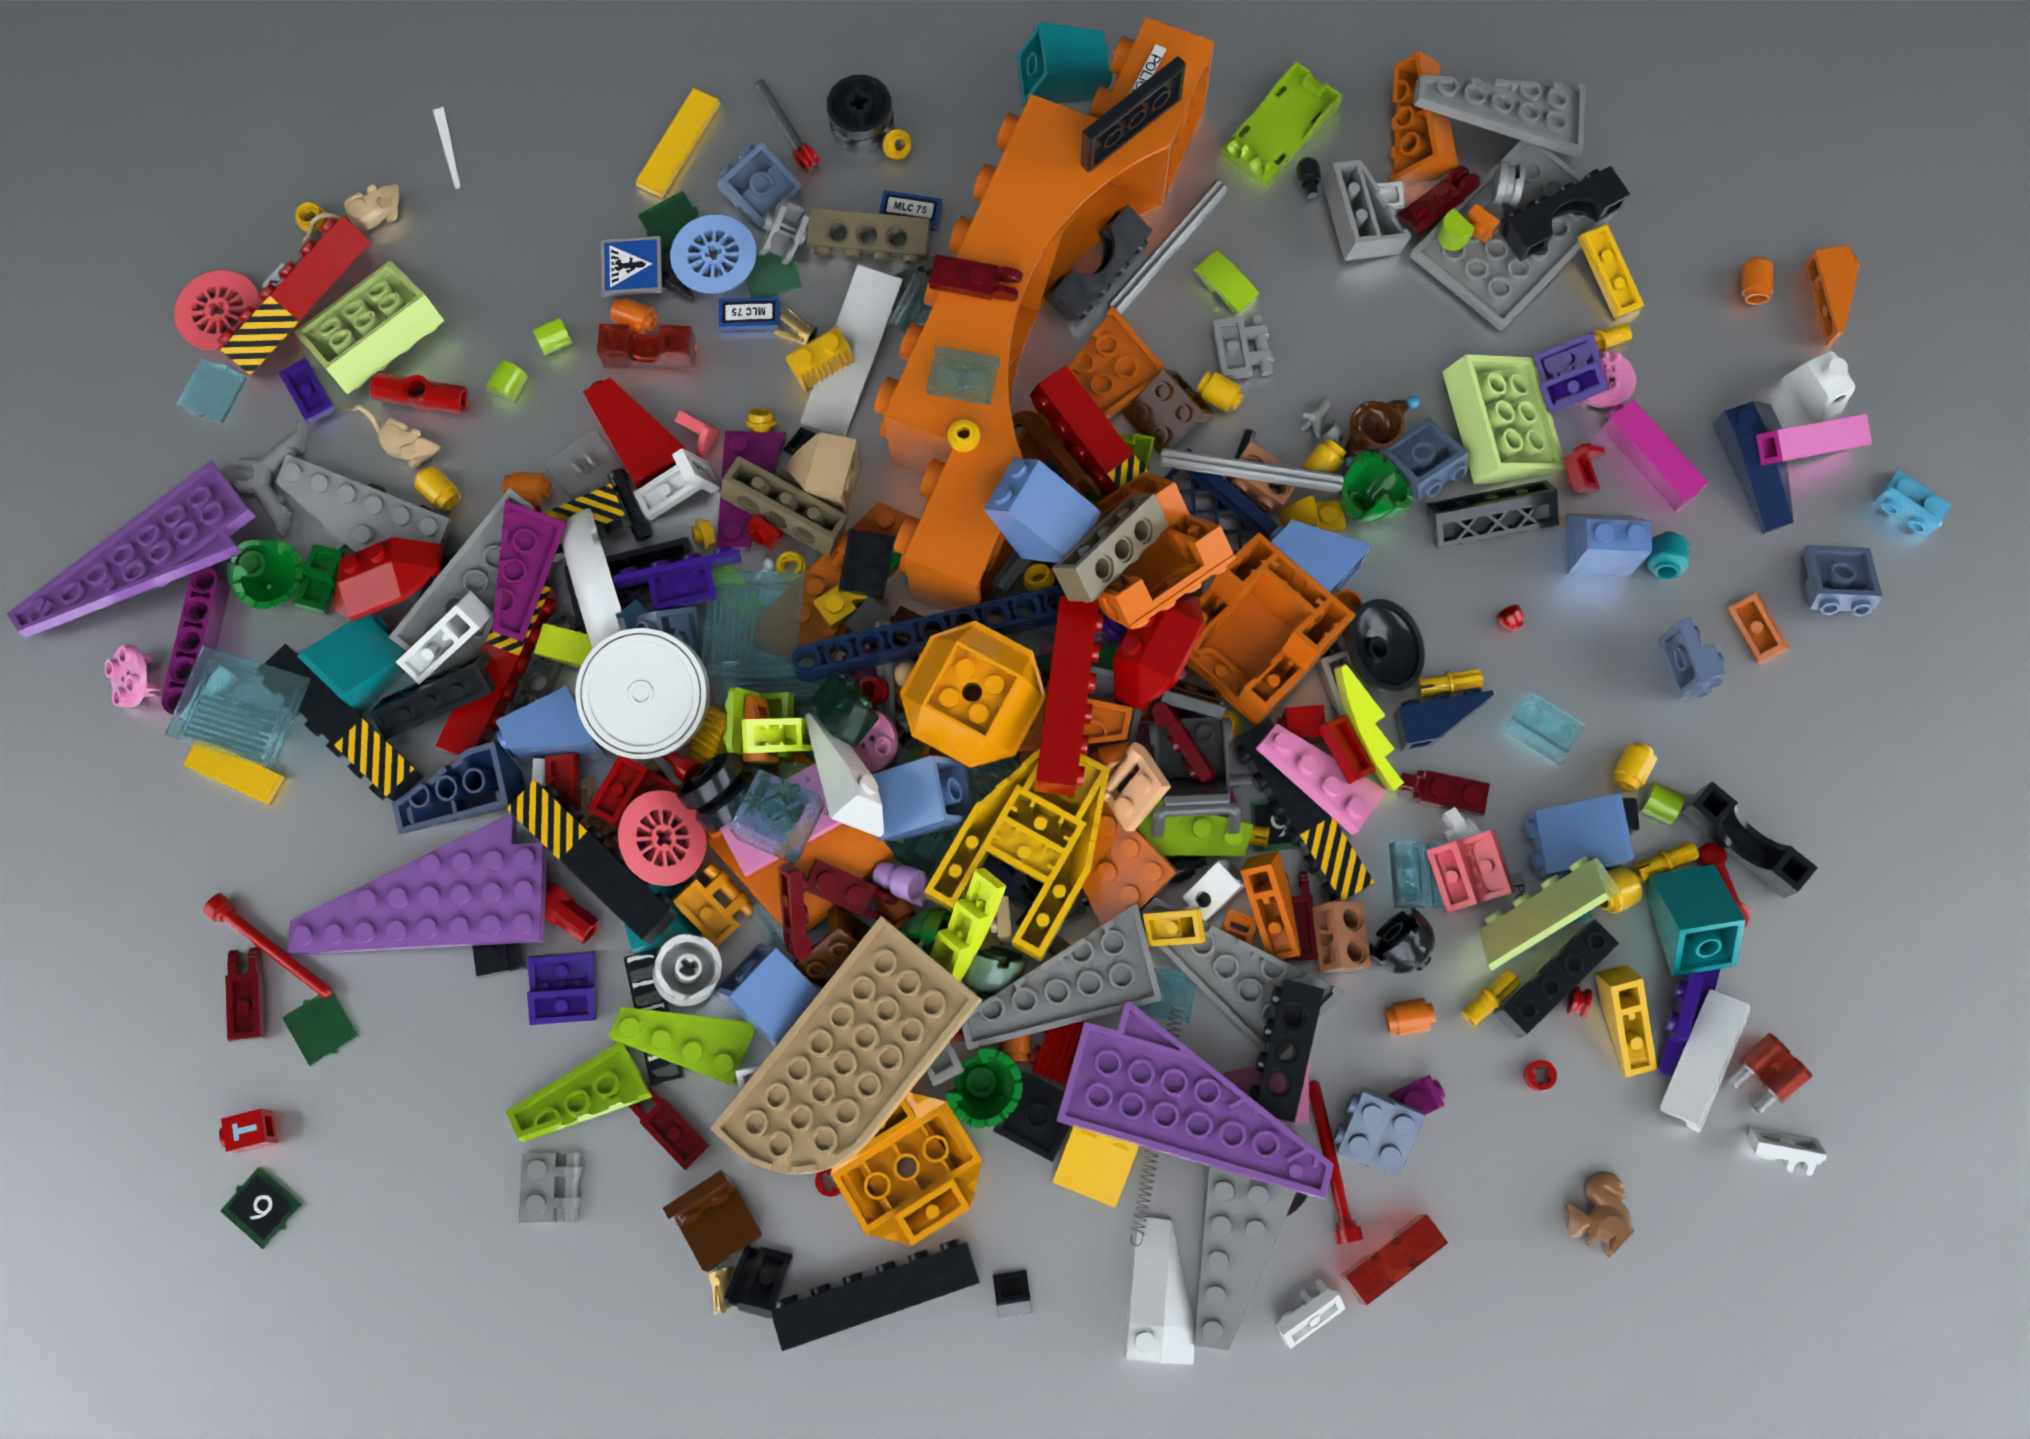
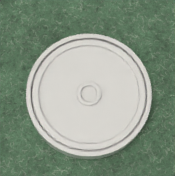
M633 628L608 636L597 644L585 658L576 681V705L579 717L587 732L598 744L608 751L632 759L657 758L679 750L698 733L706 719L710 705V683L701 659L687 643L663 631Z

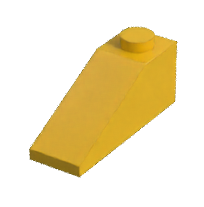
M1628 965L1596 972L1600 1004L1623 1075L1630 1077L1656 1070L1657 1064L1643 978Z

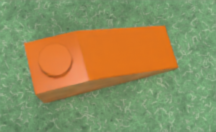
M1851 245L1814 250L1804 263L1826 346L1833 345L1842 335L1848 318L1859 268L1858 259L1853 255Z
M1279 851L1249 857L1242 866L1240 873L1265 951L1279 959L1300 956L1301 949L1290 887Z

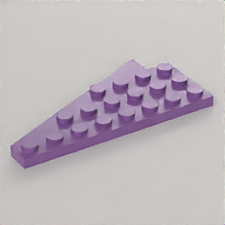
M210 460L9 611L7 615L17 632L27 638L152 588L164 587L170 581L239 555L241 550L230 536L256 516L219 467Z
M506 815L291 920L289 924L288 954L311 955L544 942L547 848L541 842L516 844L517 819L513 815Z
M1125 1001L1118 1030L1084 1022L1057 1122L1323 1200L1326 1199L1334 1164L1133 1003Z

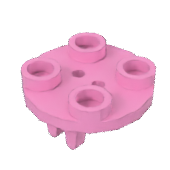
M1608 350L1600 351L1610 390L1581 402L1601 409L1614 408L1620 403L1624 405L1635 390L1637 383L1635 370L1621 353Z
M124 644L118 647L113 655V659H108L105 662V674L108 678H111L112 702L116 707L134 708L140 704L144 697L154 696V691L161 690L159 683L147 682L146 667H148L147 663L153 662L152 655L142 654L134 645Z
M867 709L853 714L845 726L839 730L871 774L885 770L894 757L898 755V734L895 725L886 714L878 710Z

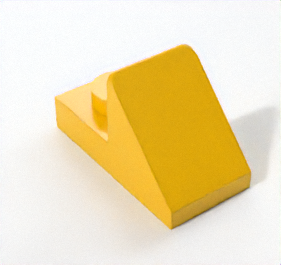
M1309 496L1278 511L1280 524L1283 527H1286L1291 520H1295L1337 534L1345 533L1346 530L1344 513L1340 507L1339 500L1315 503L1314 496Z
M1194 905L1177 910L1152 911L1143 914L1148 947L1206 942L1201 909Z

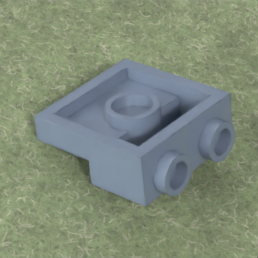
M762 141L755 148L750 144L739 155L741 161L735 167L731 164L726 166L718 174L721 180L717 184V188L737 209L740 207L759 228L762 227L768 211L774 212L778 202L780 203L782 199L787 197L793 198L803 188L802 184Z
M1430 417L1404 432L1393 445L1379 448L1383 460H1390L1399 468L1398 472L1404 474L1407 479L1406 482L1410 484L1409 488H1412L1413 495L1418 500L1426 495L1429 498L1436 496L1442 489L1443 484L1451 479L1459 481L1465 476L1469 468L1468 452Z
M1806 546L1803 557L1808 579L1804 586L1810 609L1820 610L1824 615H1832L1838 611H1852L1855 616H1865L1875 611L1882 598V592L1870 548Z
M696 606L636 615L637 623L635 628L659 630L678 637L695 651L704 667L708 668Z
M1691 617L1678 620L1659 638L1680 697L1692 694L1693 698L1703 697L1712 693V688L1723 684L1721 677L1725 674L1724 658L1720 652H1717L1714 644L1701 646L1700 630L1697 626L1693 625Z
M1362 1086L1359 1094L1353 1093L1348 1102L1346 1112L1350 1113L1346 1124L1340 1123L1335 1132L1333 1142L1337 1144V1154L1367 1167L1371 1164L1400 1177L1426 1114Z

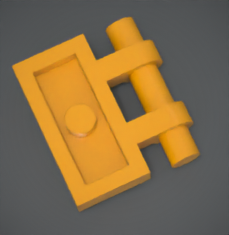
M710 862L702 870L710 878L709 882L703 886L694 877L672 900L678 909L717 948L740 926L732 915L740 910L748 917L756 908L748 900L749 895L743 889L738 890L729 880L730 875L724 869H719L713 862ZM718 889L730 899L724 907L712 896Z

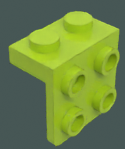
M730 687L725 701L727 729L724 733V742L727 752L743 756L742 720H744L746 696H755L767 700L771 719L793 718V693H757L739 687ZM778 752L779 759L792 758V752Z

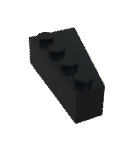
M688 537L606 556L605 558L612 577L619 574V571L624 568L637 567L640 570L650 568V565L656 561L669 560L670 563L682 561V557L694 554L695 552ZM565 566L564 571L576 624L584 634H587L568 566ZM648 583L616 589L615 587L621 611L636 599L642 605L652 600Z

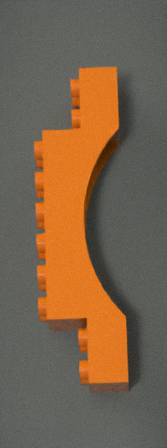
M1145 17L1136 40L1125 36L1121 37L1111 64V72L1117 74L1112 89L1110 90L1102 86L1098 88L1092 101L1089 115L1030 94L1021 116L1010 112L1005 116L996 144L997 149L1004 151L997 168L988 164H984L981 168L973 190V200L981 203L973 220L964 216H960L951 234L949 252L956 254V258L997 265L998 268L1006 266L1020 270L1023 276L1019 283L996 281V285L1002 284L1016 288L1019 292L1018 298L1012 302L994 298L987 300L931 289L928 283L924 304L932 307V310L924 326L912 322L907 328L899 353L901 359L908 361L900 380L891 377L885 378L878 391L874 406V412L883 415L879 437L888 440L892 464L924 476L920 487V495L927 497L921 520L910 515L906 516L899 529L894 546V551L902 554L899 572L907 575L912 599L943 611L992 600L995 593V588L991 585L992 580L1009 560L1014 548L984 511V507L1013 459H1023L1016 440L1011 415V399L1018 363L1034 323L1047 302L1043 295L1060 275L1071 271L1086 254L1102 242L1098 231L1116 210L1129 205L1141 217L1163 206L1205 109L1215 41ZM1155 44L1167 50L1154 74L1179 56L1186 63L1181 100L1091 172H1087L1081 166L1082 131L1130 94ZM969 420L977 425L980 431V441L973 450L959 452L950 446L947 433L954 422ZM967 431L958 433L960 438H967L970 435Z

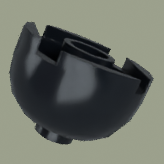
M1410 908L1411 914L1407 915L1404 911H1401L1390 918L1375 934L1377 937H1381L1374 946L1371 942L1369 944L1370 956L1390 972L1401 974L1410 973L1414 970L1420 971L1431 961L1430 955L1435 945L1434 931L1427 919L1415 908Z

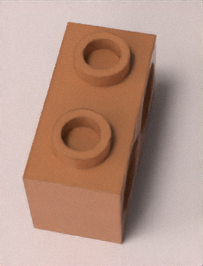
M1253 442L1247 445L1238 458L1287 466ZM1226 476L1225 478L1243 495L1246 494L1254 499L1259 508L1274 514L1282 508L1295 486ZM1269 484H1275L1280 489V494H1274L1269 489Z
M1332 901L1312 907L1319 971L1354 972L1371 968L1364 902Z

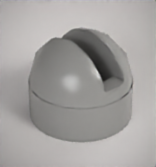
M1333 420L1320 429L1322 437L1318 440L1324 443L1329 438L1339 445L1344 438L1343 430Z

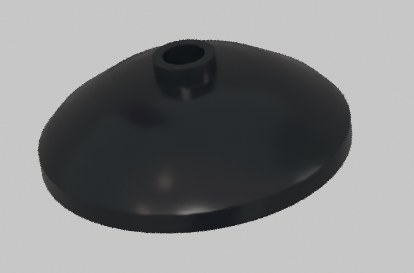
M1374 599L1363 603L1353 612L1356 616L1346 629L1347 651L1353 667L1359 676L1376 690L1396 693L1411 687L1420 677L1425 659L1424 643L1418 626L1406 610L1392 601Z

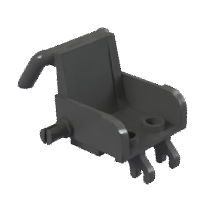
M1198 713L1199 718L1181 719L1217 774L1216 778L1209 783H1202L1200 779L1195 781L1185 767V764L1188 763L1182 751L1177 754L1167 740V737L1171 735L1167 728L1157 726L1154 720H1147L1150 745H1152V758L1171 785V788L1161 798L1164 804L1157 807L1153 813L1152 837L1164 836L1166 817L1229 814L1227 823L1228 834L1239 833L1242 811L1238 804L1230 801L1231 790L1238 787H1252L1251 781L1239 782V780H1252L1251 773L1238 775L1230 773L1228 741H1232L1230 717H1223L1222 719L1215 717L1206 718L1205 714Z

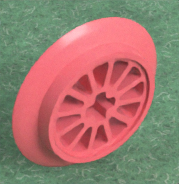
M215 270L204 273L190 281L179 294L174 308L176 327L181 336L190 344L201 349L216 350L221 345L217 340L224 333V326L227 325L228 328L234 331L241 323L236 315H240L249 305L255 308L261 301V298L258 297L259 292L256 286L240 273L229 270ZM216 293V297L212 299L211 295ZM208 298L209 302L204 303L203 301ZM218 308L225 311L222 315L215 313ZM234 321L237 324L234 327H232L230 322Z
M655 790L638 796L627 806L619 823L618 842L624 861L634 874L654 885L670 886L685 881L697 871L706 851V830L696 820L697 810L686 809L677 798L676 793ZM650 812H653L654 820L651 817ZM663 813H666V817L663 821ZM674 818L677 821V824L671 827V823ZM643 820L646 826L641 824L640 821ZM681 828L683 835H676V830ZM637 831L643 833L646 837H637ZM663 832L665 835L663 841L665 843L658 845L659 837L657 834ZM682 840L684 842L683 847L677 844L676 841ZM637 842H645L646 846L639 850ZM650 850L648 858L645 859L643 854ZM674 851L680 854L679 858L676 856ZM656 857H657L658 866L654 864V861H655ZM667 859L671 863L670 866L667 865Z

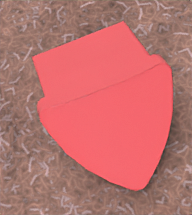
M681 410L675 419V422L700 435L695 455L705 459L713 449L722 430L689 412Z

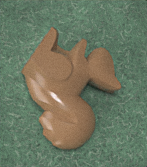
M1601 1171L1592 1175L1586 1182L1585 1190L1587 1197L1595 1206L1592 1211L1587 1214L1571 1203L1565 1206V1210L1568 1214L1567 1227L1569 1234L1577 1238L1588 1232L1585 1244L1589 1246L1597 1239L1602 1240L1607 1245L1605 1253L1610 1257L1635 1230L1632 1227L1629 1210L1622 1203V1200L1626 1197L1624 1184L1615 1174Z

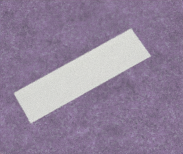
M857 265L835 325L849 344L855 361L854 363L850 362L849 366L845 365L844 369L839 368V372L834 371L833 375L829 374L828 378H823V381H818V384L813 385L800 421L801 424L846 437L901 286L902 278Z

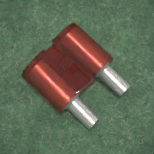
M1768 1033L1739 1060L1743 1066L1727 1081L1733 1088L1737 1089L1751 1075L1757 1078L1767 1090L1752 1105L1754 1110L1761 1115L1776 1100L1782 1104L1786 1102L1813 1075L1797 1058L1790 1054V1050L1778 1038Z

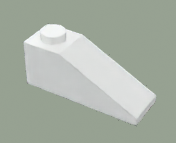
M469 591L406 651L396 663L418 684H421L478 631L494 613Z

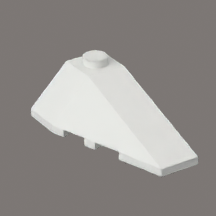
M808 713L805 716L830 818L881 837L884 834L883 811L875 778L832 722Z
M1139 1216L1146 1219L1147 1222H1137L1146 1226V1228L1137 1229L1144 1232L1145 1235L1143 1236L1142 1244L1134 1247L1124 1357L1126 1359L1193 1365L1196 1327L1172 1221ZM1136 1231L1135 1245H1138L1141 1242L1142 1233Z

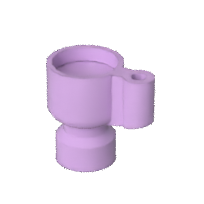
M885 861L880 862L873 872L874 885L882 889H890L894 896L904 899L909 903L924 908L927 907L930 899L926 898L924 893L927 886V876L924 871L907 865H901L897 868L894 864Z

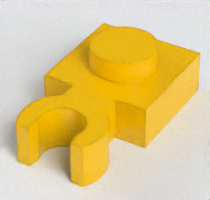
M838 584L814 600L813 603L832 630L855 613L857 608L854 604L863 603L868 597L846 591L839 592Z

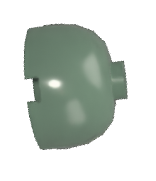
M991 945L990 949L983 950L979 948L962 979L969 988L977 991L976 995L987 1000L1023 977L1027 959H1022L1023 955L1016 951Z

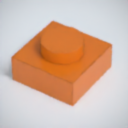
M1477 203L1468 212L1466 217L1475 227L1472 237L1480 239L1486 244L1494 236L1500 220Z

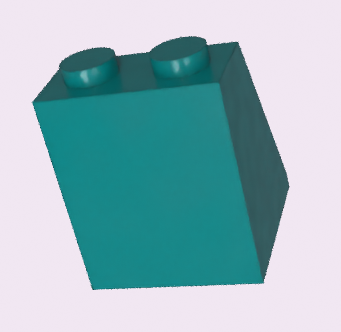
M1040 22L1017 54L1023 106L1026 105L1030 94L1057 104L1093 100L1100 86L1109 88L1112 82V72L1109 70L1108 46L1105 43L1103 31Z
M367 615L354 621L350 620L297 655L340 699L361 715L406 672L396 663L406 650L389 638L388 632L392 628L379 616L372 619Z
M1715 865L1650 875L1647 901L1671 975L1679 976L1690 972L1697 973L1737 966L1746 919Z

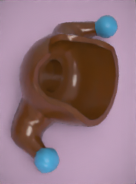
M1415 395L1409 396L1407 400H1392L1388 403L1373 400L1359 405L1351 415L1349 422L1351 436L1344 448L1347 452L1344 456L1347 468L1358 453L1364 452L1367 449L1389 447L1396 443L1403 434L1405 426L1404 413L1409 408H1417L1420 404V399Z

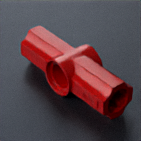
M377 372L375 376H372L370 383V396L373 400L412 406L420 412H427L432 409L463 414L467 409L469 401L468 389L465 386L428 381L421 375L404 377ZM424 390L423 394L414 397L418 391Z
M546 881L545 919L554 926L557 924L584 945L598 931L601 922L586 909L576 904L575 899L553 882L550 884Z

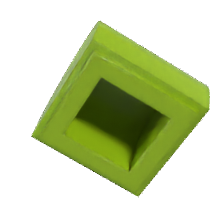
M1453 208L1445 215L1438 232L1439 244L1446 250L1458 251L1469 243L1475 227Z
M561 318L554 319L533 330L545 356L573 344Z
M500 360L485 387L487 391L515 403L529 377L521 368L513 363Z
M1653 781L1639 812L1670 825L1679 815L1685 801V795Z

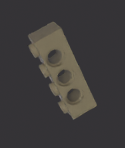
M810 207L811 212L806 244L810 249L814 250V254L831 256L832 251L844 252V257L859 259L862 257V254L873 255V259L879 261H891V257L903 258V262L909 264H918L921 260L929 259L932 223L929 218ZM837 228L847 229V235L841 241H835L832 238L833 232ZM866 231H875L877 237L873 243L865 244L862 242V236ZM897 233H903L907 236L905 244L899 247L893 246L891 244L893 236Z
M740 456L736 458L722 479L720 492L722 499L751 515H759L775 528L828 557L833 552L840 536L845 532L848 515Z
M1154 493L1129 494L1052 567L1068 601H1084L1089 603L1098 599L1102 594L1101 592L1111 582L1116 581L1129 564L1137 561L1140 558V554L1159 539V535L1169 525Z

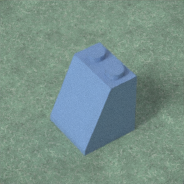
M1022 458L1013 459L984 507V511L1021 559L1058 563L1091 531L1101 514L1097 507L1040 460Z
M1567 513L1566 515L1567 574L1631 576L1652 553L1651 521L1630 515Z
M1291 520L1286 527L1279 525L1269 537L1272 544L1333 596L1362 567L1371 548L1365 542L1295 520Z
M567 686L496 720L500 731L496 732V736L504 750L507 749L512 757L517 756L524 763H531L533 758L545 759V756L569 753L579 754L580 760H598L607 757L603 747L591 737L584 727L577 710L576 697Z
M931 755L872 774L878 785L883 811L884 834L881 837L877 836L878 840L898 841L962 827L974 807L967 766L952 758Z
M1621 793L1537 809L1528 815V820L1525 821L1526 836L1528 839H1532L1534 852L1531 853V863L1534 871H1538L1539 879L1551 878L1556 874L1559 877L1567 876L1572 873L1569 866L1585 856L1589 861L1597 857L1606 871L1613 867L1622 866L1635 858Z
M758 944L713 992L775 1048L820 991L777 947Z

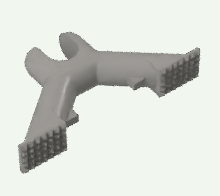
M299 422L297 430L261 459L240 458L235 465L244 470L254 471V475L248 481L231 482V485L238 493L254 494L276 528V532L283 538L287 537L292 513L283 505L285 498L277 496L271 486L273 473L282 467L286 454L292 456L305 454L307 437L310 431L301 422Z

